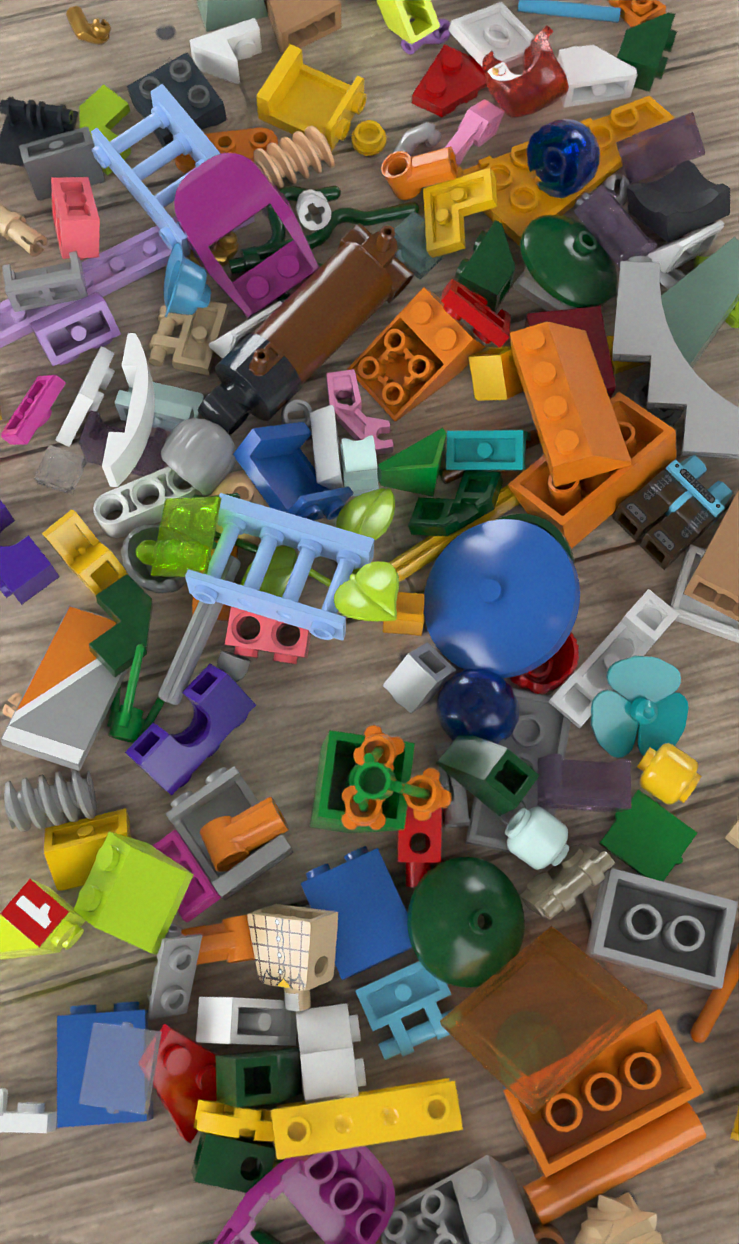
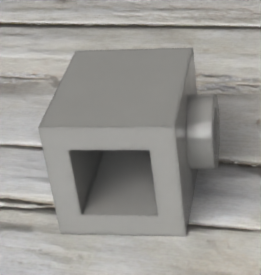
M427 642L408 653L383 686L392 694L396 703L404 707L411 714L430 702L456 670Z

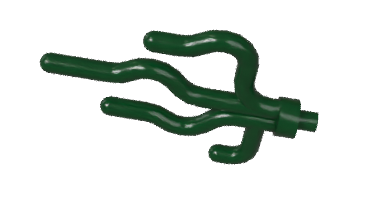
M298 186L279 189L287 201L298 202V196L303 191L309 190ZM338 186L313 189L322 192L327 202L337 200L341 196V190ZM407 202L372 211L339 208L331 212V219L328 225L305 236L310 248L314 249L323 245L332 234L334 228L341 223L348 222L356 225L361 223L363 226L377 225L415 216L419 212V206L415 202ZM271 204L267 206V216L272 232L271 238L263 245L241 249V257L229 259L228 263L231 274L248 272L293 240V238L285 240V226ZM289 292L285 293L277 299V302H285L291 294Z

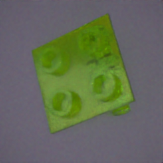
M221 497L165 498L157 542L144 540L136 548L137 558L142 563L152 566L151 576L185 577L188 569L207 575L216 525L219 519Z

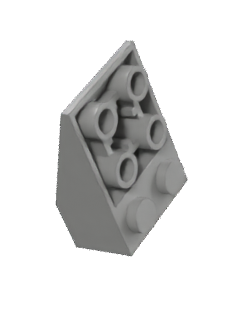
M489 1155L484 1156L395 1206L388 1225L381 1234L383 1244H537L514 1173Z

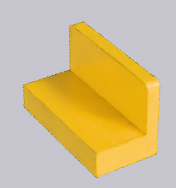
M126 808L96 815L92 819L84 818L77 822H67L45 828L44 855L58 891L85 885L96 861L97 853L103 846L109 831L131 838L130 819Z

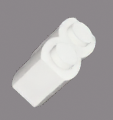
M347 1003L296 1011L306 1104L359 1096L358 1087L367 1085L363 1058L354 1059L352 1042L361 1041L358 1014L349 1015Z

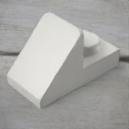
M255 18L189 40L192 59L200 71L236 84L240 83L237 61L262 53L260 28Z

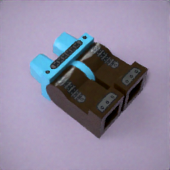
M692 455L680 463L675 459L666 469L657 474L632 497L629 496L621 502L613 516V519L635 542H638L645 535L640 547L663 570L718 520L725 509L724 506L733 494L732 490L719 480L709 489H706L697 481L705 474L707 468L696 455Z

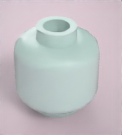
M535 806L528 810L525 807L521 808L512 817L505 829V834L508 836V849L533 869H543L550 864L557 866L563 861L569 851V846L566 844L568 828L542 807Z

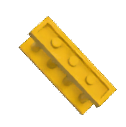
M449 1078L360 1091L359 1096L306 1104L305 1100L278 1104L276 1105L277 1109L271 1110L277 1160L463 1130L456 1082L450 1081Z

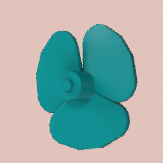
M635 655L613 663L607 671L606 678L609 686L614 691L603 690L599 692L591 703L590 725L597 743L609 755L616 758L624 757L634 747L639 724L638 748L642 756H644L649 747L657 751L665 743L676 746L685 730L689 710L688 701L685 696L675 692L681 684V675L678 669L657 657Z

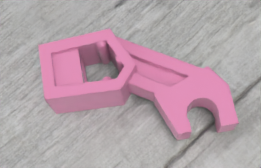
M486 99L467 110L457 133L444 147L451 146L453 148L458 168L472 144L480 147L497 133L504 111Z
M355 370L326 373L329 405H333L335 408L337 422L356 441L373 435L376 455L393 453L392 439L382 441L377 438L379 434L390 433V422L388 420L366 417L361 412V397ZM352 398L351 406L337 403V400Z

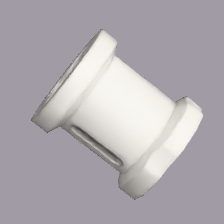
M309 189L303 191L298 196L296 210L304 227L317 231L328 225L331 219V209L322 192ZM314 203L318 207L319 214L313 216L308 210L307 206Z

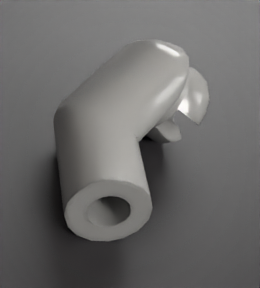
M425 122L403 134L392 153L404 151L411 156L415 148L422 142L428 148H432L440 141L441 132L435 129L436 125L433 123Z

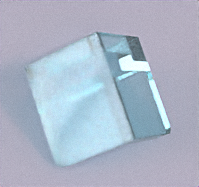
M413 211L394 229V238L398 245L395 256L415 274L414 276L421 280L443 259V255L435 258L429 255L426 248V238L423 236L425 219Z

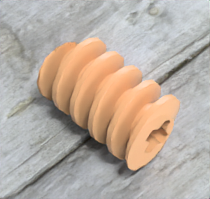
M308 126L305 129V135L299 131L295 132L292 135V140L288 137L281 138L279 146L276 143L268 144L267 152L262 148H258L254 152V162L278 189L284 187L283 178L287 177L292 185H295L297 183L296 172L298 171L304 179H309V166H312L316 173H322L321 161L323 160L330 168L335 166L334 157L325 136L314 126Z

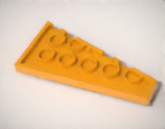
M649 95L611 110V114L596 120L588 118L580 121L578 127L564 132L562 129L524 142L512 147L509 153L493 159L491 156L478 160L477 165L462 170L459 167L458 177L487 168L492 169L496 178L498 207L482 212L493 222L496 220L502 223L504 232L520 246L522 233L532 220L543 215H564L575 206L579 197L586 192H592L672 126L674 116Z

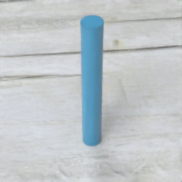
M519 0L517 12L618 23L621 8L552 0Z

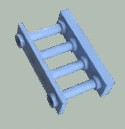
M161 84L151 91L153 103L151 114L109 142L98 128L92 130L91 133L95 145L92 152L104 169L109 166L160 228L159 234L168 248L172 250L176 243H180L183 255L186 257L190 254L187 236L181 230L179 223H176L164 207L174 201L176 190L187 174L154 196L143 184L142 180L180 154L185 156L189 154L196 162L195 166L198 167L209 158L221 153L166 87ZM161 127L164 129L167 127L173 135V141L131 169L119 155L157 128Z
M220 493L215 504L217 523L219 526H222L223 531L205 574L190 569L187 570L185 578L189 594H192L194 598L206 604L219 602L309 630L312 635L320 639L331 640L336 638L343 641L346 635V617L337 615L338 609L334 604V594L341 584L350 580L349 576L352 574L353 569L362 568L364 565L372 562L374 557V538ZM245 533L260 538L261 543L245 583L242 586L223 580L221 576L238 535ZM285 545L298 549L299 555L283 596L278 597L259 591L276 546ZM319 556L335 560L338 563L321 609L298 603L313 561Z

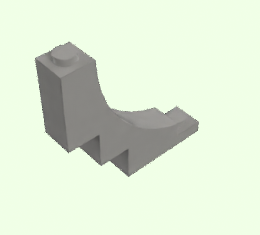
M644 256L630 257L629 261H621L612 361L651 363L647 408L685 410L681 456L696 455L697 457L739 460V407L711 389L695 373L676 345L667 324L661 300L660 263L652 262L651 258Z

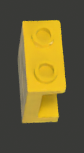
M289 44L256 95L258 119L291 134L299 131L305 135V129L308 126H314L325 136L331 151H333L338 141H343L347 137L351 120L355 114H361L365 107L367 94L364 93V78L356 76L350 85L303 64L302 49Z

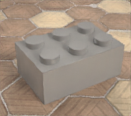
M610 868L604 873L605 879L600 883L585 952L586 957L707 990L721 989L723 987L738 905L737 901Z

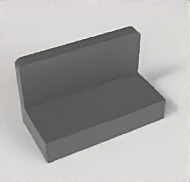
M88 126L19 146L37 200L52 197L51 178L88 177L91 186L105 181L101 165L92 152L95 145Z

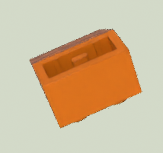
M425 287L417 293L347 368V370H355L357 381L395 422L460 374L469 364L468 357L486 347L461 320L457 321L444 310V304L441 302V299Z

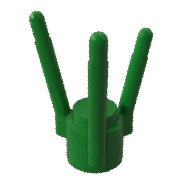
M138 644L136 647L124 705H120V685L110 706V715L107 722V727L110 728L109 737L134 743L157 718L165 701L157 697L146 719L142 718L143 710L133 707L144 653V646L142 644Z

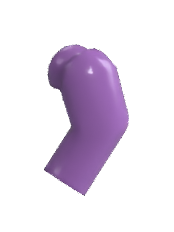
M439 19L440 28L412 45L403 39L401 41L403 50L407 54L412 55L423 44H442L446 42L451 35L448 31L450 22L446 19Z

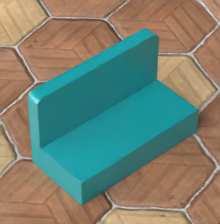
M524 430L447 431L446 470H525L526 441H531V433Z

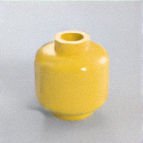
M670 743L661 745L657 751L649 747L637 765V768L643 771L639 780L640 786L668 805L674 804L678 800L684 803L702 777L697 773V761Z

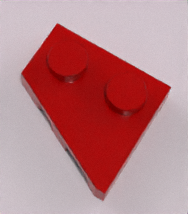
M444 44L413 92L412 104L443 118L456 110L458 105L475 99L478 96V91L488 86L485 77L488 73L472 56Z
M451 279L442 291L441 302L444 304V310L455 320L460 321L464 319L474 327L472 331L481 341L486 344L493 342L501 348L510 337L511 314L504 309H501L496 314L486 306L488 301L484 297L470 291L456 280Z
M164 1024L141 1060L140 1065L156 1088V1094L164 1108L169 1112L176 1124L177 1132L185 1141L191 1144L199 1131L194 1128L198 1100L217 1101L216 1055L218 1054Z

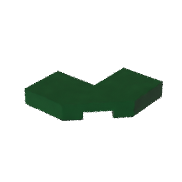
M464 471L455 499L418 497L408 524L411 535L448 537L493 511L503 484L501 472Z
M128 574L96 595L97 603L117 624L89 643L90 652L114 677H117L132 666L138 644L144 646L143 657L147 655L148 636L153 609L152 598Z

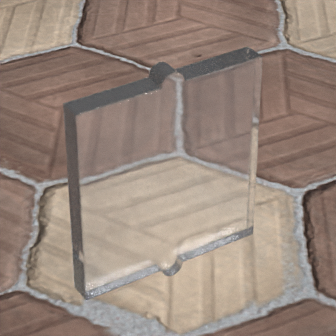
M93 1022L79 1104L107 1108L109 1114H116L119 1110L148 1114L162 1032L133 1028L134 1026L130 1022H124L121 1026Z

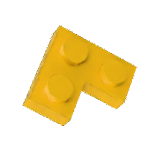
M491 168L423 188L427 252L432 258L466 249L464 217L498 207L496 178Z

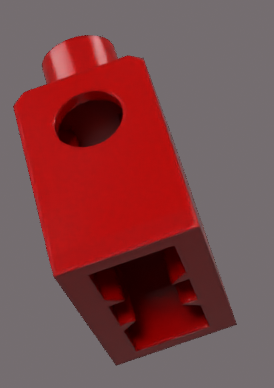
M407 804L405 829L397 830V861L406 862V887H416L422 877L431 869V863H441L442 807L432 812L429 820L421 821L414 817V809ZM416 833H424L425 848L419 851L413 850L412 836Z

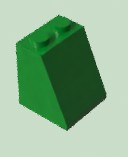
M329 730L320 750L309 828L343 833L405 829L407 803L403 793L395 791L382 803V814L385 816L386 822L381 829L373 830L369 826H358L354 830H349L342 824V816L346 813L342 793L347 787L355 786V774L362 765L355 762L353 755L354 751L361 747L365 740V735ZM404 741V751L398 754L393 762V772L398 782L406 783L411 779L415 743Z

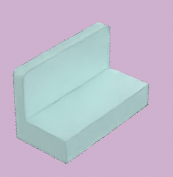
M153 382L155 395L153 428L171 432L179 423L187 419L199 418L200 413L197 410L204 400L202 393ZM129 387L128 392L119 390L115 400V406L120 419L127 421L133 387Z

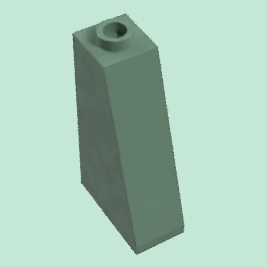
M735 236L661 295L666 321L673 339L692 369L739 301V240Z

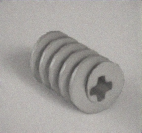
M72 769L71 778L68 782L64 780L60 771L55 772L53 785L48 784L44 775H39L37 788H32L29 780L23 778L21 791L16 792L11 781L5 783V810L12 829L16 826L19 831L27 832L31 828L32 822L36 828L42 829L47 826L48 818L54 825H61L65 814L69 821L77 822L80 818L81 810L88 819L96 816V795L89 771L87 772V777L82 779L79 772Z

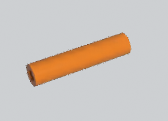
M686 1102L548 1177L542 1176L523 1186V1190L539 1223L543 1226L706 1139V1133L694 1109Z

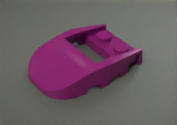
M223 153L213 156L188 173L180 182L175 194L174 210L181 230L187 236L194 257L221 290L237 304L248 319L303 282L320 268L286 197L270 181L259 166L249 158L236 153ZM271 204L293 240L234 282H231L209 247Z
M366 1146L286 1158L245 1194L213 1244H258L250 1235V1232L256 1226L254 1219L270 1198L275 1200L281 1193L285 1195L325 1244H375L387 1227L394 1210L395 1190L392 1179Z

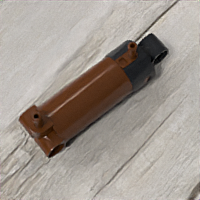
M361 223L353 227L340 240L338 250L253 333H249L215 366L216 374L222 384L218 385L206 396L197 411L206 420L221 426L230 436L238 430L250 414L260 420H270L302 388L301 385L386 301L390 304L413 279L415 274L395 256L398 245L394 238V228L385 225L380 231L371 234Z

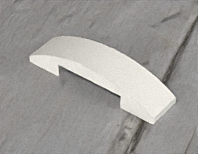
M128 333L122 361V368L128 386L133 387L125 432L108 433L102 468L110 487H118L136 466L148 442L154 419L155 395L153 381L144 350L136 333Z
M648 589L580 668L552 696L549 703L580 729L591 717V703L594 697L603 690L614 691L609 686L606 678L609 667L617 661L635 655L644 656L678 617L679 613Z

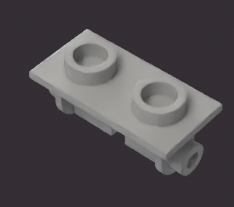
M171 924L166 937L162 939L161 948L157 954L158 965L155 966L151 989L147 992V999L150 1001L147 1016L149 1020L187 1013L202 940L201 934L184 936L181 933L182 929L180 926Z

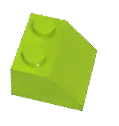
M109 831L103 846L97 853L96 861L86 883L78 894L73 910L93 927L149 953L158 954L162 939L166 937L194 874L149 843Z

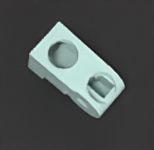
M373 435L358 441L343 438L341 440L342 444H340L344 487L349 486L354 492L352 496H359L379 489Z

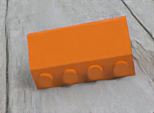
M547 321L510 332L513 359L554 486L558 487L630 466L631 459L586 331Z
M621 392L613 396L610 402L631 459L630 466L555 487L545 455H542L508 484L509 489L526 513L541 517L552 523L565 536L571 549L610 517L621 502L629 496L632 497L657 474L666 469L671 462L677 459L676 430Z
M657 1009L503 1090L518 1131L538 1172L544 1177H548L703 1094L704 1091L661 1009Z

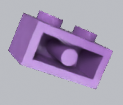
M98 292L30 323L52 366L70 363L77 359L80 353L91 348L97 349L101 346H106L113 341L114 337L121 335L105 299Z

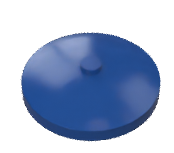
M500 519L478 524L452 540L433 564L424 591L425 623L432 641L439 651L452 663L472 674L488 678H508L527 673L549 660L565 643L572 631L580 605V583L575 565L564 547L553 536L536 525L513 519Z

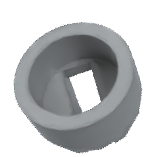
M616 174L608 177L601 189L602 201L611 207L624 205L627 202L629 180L625 176ZM614 186L620 187L619 195L613 194Z
M291 400L283 406L281 419L284 424L304 422L308 427L311 424L310 413L313 410L304 400ZM303 410L304 418L288 419V412Z
M221 650L217 660V668L226 672L235 682H238L246 675L251 661L234 653Z

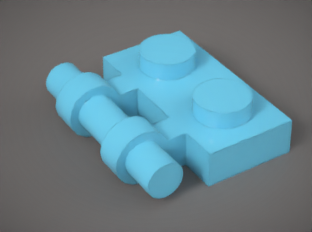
M420 961L355 990L372 1031L389 1025L393 1037L378 1044L385 1060L400 1053L402 1057L413 1053V1047L434 1037L440 1040L449 1036V1030L463 1024L457 1008H453L443 1014L440 1013L436 1002L450 996V990L446 983L431 975ZM424 1008L428 1021L406 1031L401 1018Z

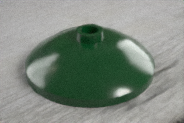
M543 215L532 220L523 231L520 248L524 263L535 281L552 297L571 307L587 308L602 306L613 296L617 287V272L613 257L605 243L590 228L570 217Z
M457 857L435 865L419 881L409 904L408 933L415 955L431 975L446 984L466 988L489 984L501 977L511 967L520 951L525 930L524 910L520 896L508 876L488 861L475 857ZM480 914L484 917L482 929L478 926L477 922Z

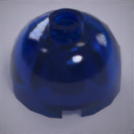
M571 119L555 120L542 126L530 137L527 147V164L530 172L535 170L541 180L536 184L548 195L558 198L567 197L582 190L595 177L600 163V147L596 136L583 123Z
M468 668L454 674L443 685L437 697L436 712L442 730L452 741L458 735H474L498 744L503 739L506 741L512 735L519 721L520 705L512 687L497 673L484 668Z

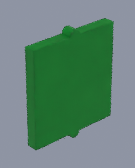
M638 789L622 812L614 814L615 822L599 844L641 876L664 882L674 866L683 862L681 856L697 835V832Z

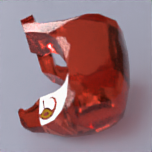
M548 25L530 40L531 44L524 50L522 75L513 74L505 62L493 56V51H490L483 58L482 68L485 73L489 93L496 105L504 111V114L511 118H519L536 113L554 104L568 93L569 85L566 74L555 58L549 42V37L552 35L553 30Z

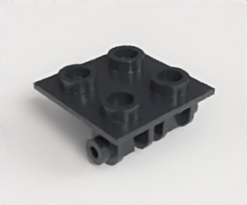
M10 96L7 100L2 99L0 102V113L6 115L0 134V163L25 167L19 146L73 131L77 122L78 111L67 109L65 104L57 106L40 101L36 105L35 100H29L26 104L25 101L15 100L14 97Z

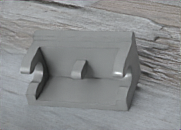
M77 251L69 252L71 262L16 273L14 270H11L10 264L2 265L5 292L14 311H24L87 297L83 267L80 258H78Z

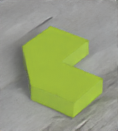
M103 84L79 106L80 128L88 126L91 137V131L98 128L109 142L118 136L111 129L131 112L129 103ZM131 147L119 154L124 160L132 154ZM101 166L102 171L107 176L112 172L109 166L105 169Z

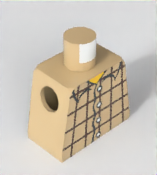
M274 904L247 913L259 980L263 984L284 987L286 1010L302 1011L311 1007L310 989L331 981L334 976L338 912Z

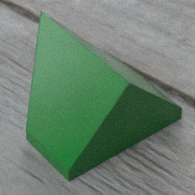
M444 428L437 430L378 464L377 478L380 485L434 497L447 437Z

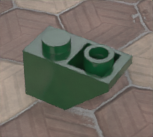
M668 12L626 30L617 58L636 68L637 77L634 88L650 92L654 79H662L668 58L662 55L664 51L671 52L677 34L676 30L671 29L676 14Z
M495 220L488 232L481 231L473 246L474 253L470 259L464 258L455 273V278L458 279V282L470 291L484 297L488 301L486 306L493 312L497 311L511 289L516 269L502 223Z
M463 731L458 733L436 762L440 768L499 817L517 808L540 776L508 748Z
M300 1048L216 1055L217 1102L233 1107L279 1103L302 1094Z

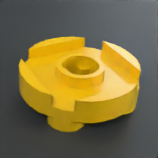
M198 1100L194 1128L197 1130L228 1137H254V1140L275 1142L271 1114L273 1109L259 1108L258 1110L248 1108L249 1106L233 1107L216 1101Z

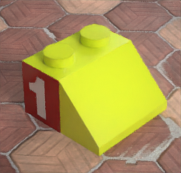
M29 879L0 913V960L59 953L63 948L68 950L82 936L84 929L81 926L86 920L73 910L74 907L50 887Z

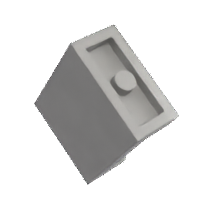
M236 766L229 770L222 767L206 778V786L194 794L191 791H187L178 796L170 804L172 809L166 813L224 901L293 853L288 841L283 834H280L251 851L248 858L229 871L218 872L215 870L200 836L201 828L213 819L222 816L234 817L259 803Z

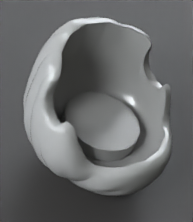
M191 418L179 423L167 436L166 443L161 450L162 460L205 496L211 495L227 474L232 472L236 461L233 456L235 446L230 435L221 426L205 419Z

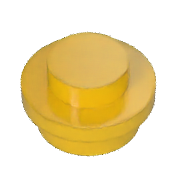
M362 121L352 132V146L362 155H376L386 146V133L376 121Z

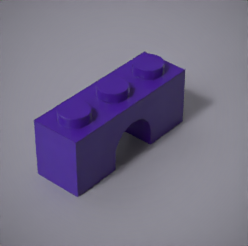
M0 500L1 533L15 520ZM29 535L15 545L0 546V591L6 599L14 594L22 605L60 577Z
M210 663L182 692L192 703L194 709L190 725L181 733L169 734L153 722L125 752L152 780L171 796L178 788L188 783L192 773L206 758L216 753L220 743L234 728L244 723L248 713L256 706L226 672Z

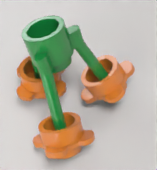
M371 725L364 731L365 740L361 747L354 751L353 755L355 762L362 765L355 774V786L347 787L342 793L346 813L342 816L341 820L345 828L354 830L358 826H369L373 830L381 829L386 822V818L382 814V803L393 791L403 793L406 803L414 809V817L421 821L429 820L431 813L438 808H446L450 805L451 793L448 790H444L440 782V773L436 769L427 768L424 770L423 775L414 776L406 783L396 781L393 772V762L396 756L405 749L403 739L399 736L391 737L383 733L378 725Z

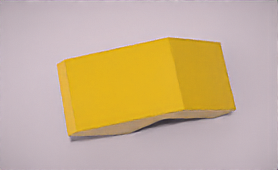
M72 509L42 533L62 560L95 596L128 574L111 550L99 542L77 512Z

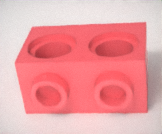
M51 178L52 217L62 259H69V252L77 251L80 260L99 258L100 219L89 178Z
M231 606L225 645L235 647V655L258 658V652L264 651L274 653L273 661L297 664L298 657H308L311 633L309 630L298 627L300 631L298 642L292 646H284L280 642L279 632L287 623ZM248 618H256L260 623L258 636L251 640L244 639L240 632L241 624Z

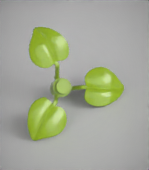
M380 488L353 498L339 512L336 527L374 538V540L378 539L388 529L394 516L395 496L389 488ZM288 546L276 547L259 591L278 597L283 596L297 560V552L294 548ZM376 561L368 563L362 568L353 569L352 574L349 576L350 580L341 584L334 594L335 607L341 614L349 618L363 621H395L397 619L396 601L399 589V576L394 566L390 563ZM252 563L250 564V566L248 567V569L246 570V572H245V574H244V576H243V578H242V581H241V584H240V585H242V586H243L244 583H245V580H246V578H247V575H248V573H249V570H250V568H251ZM310 569L309 576L330 587L332 580L314 569Z

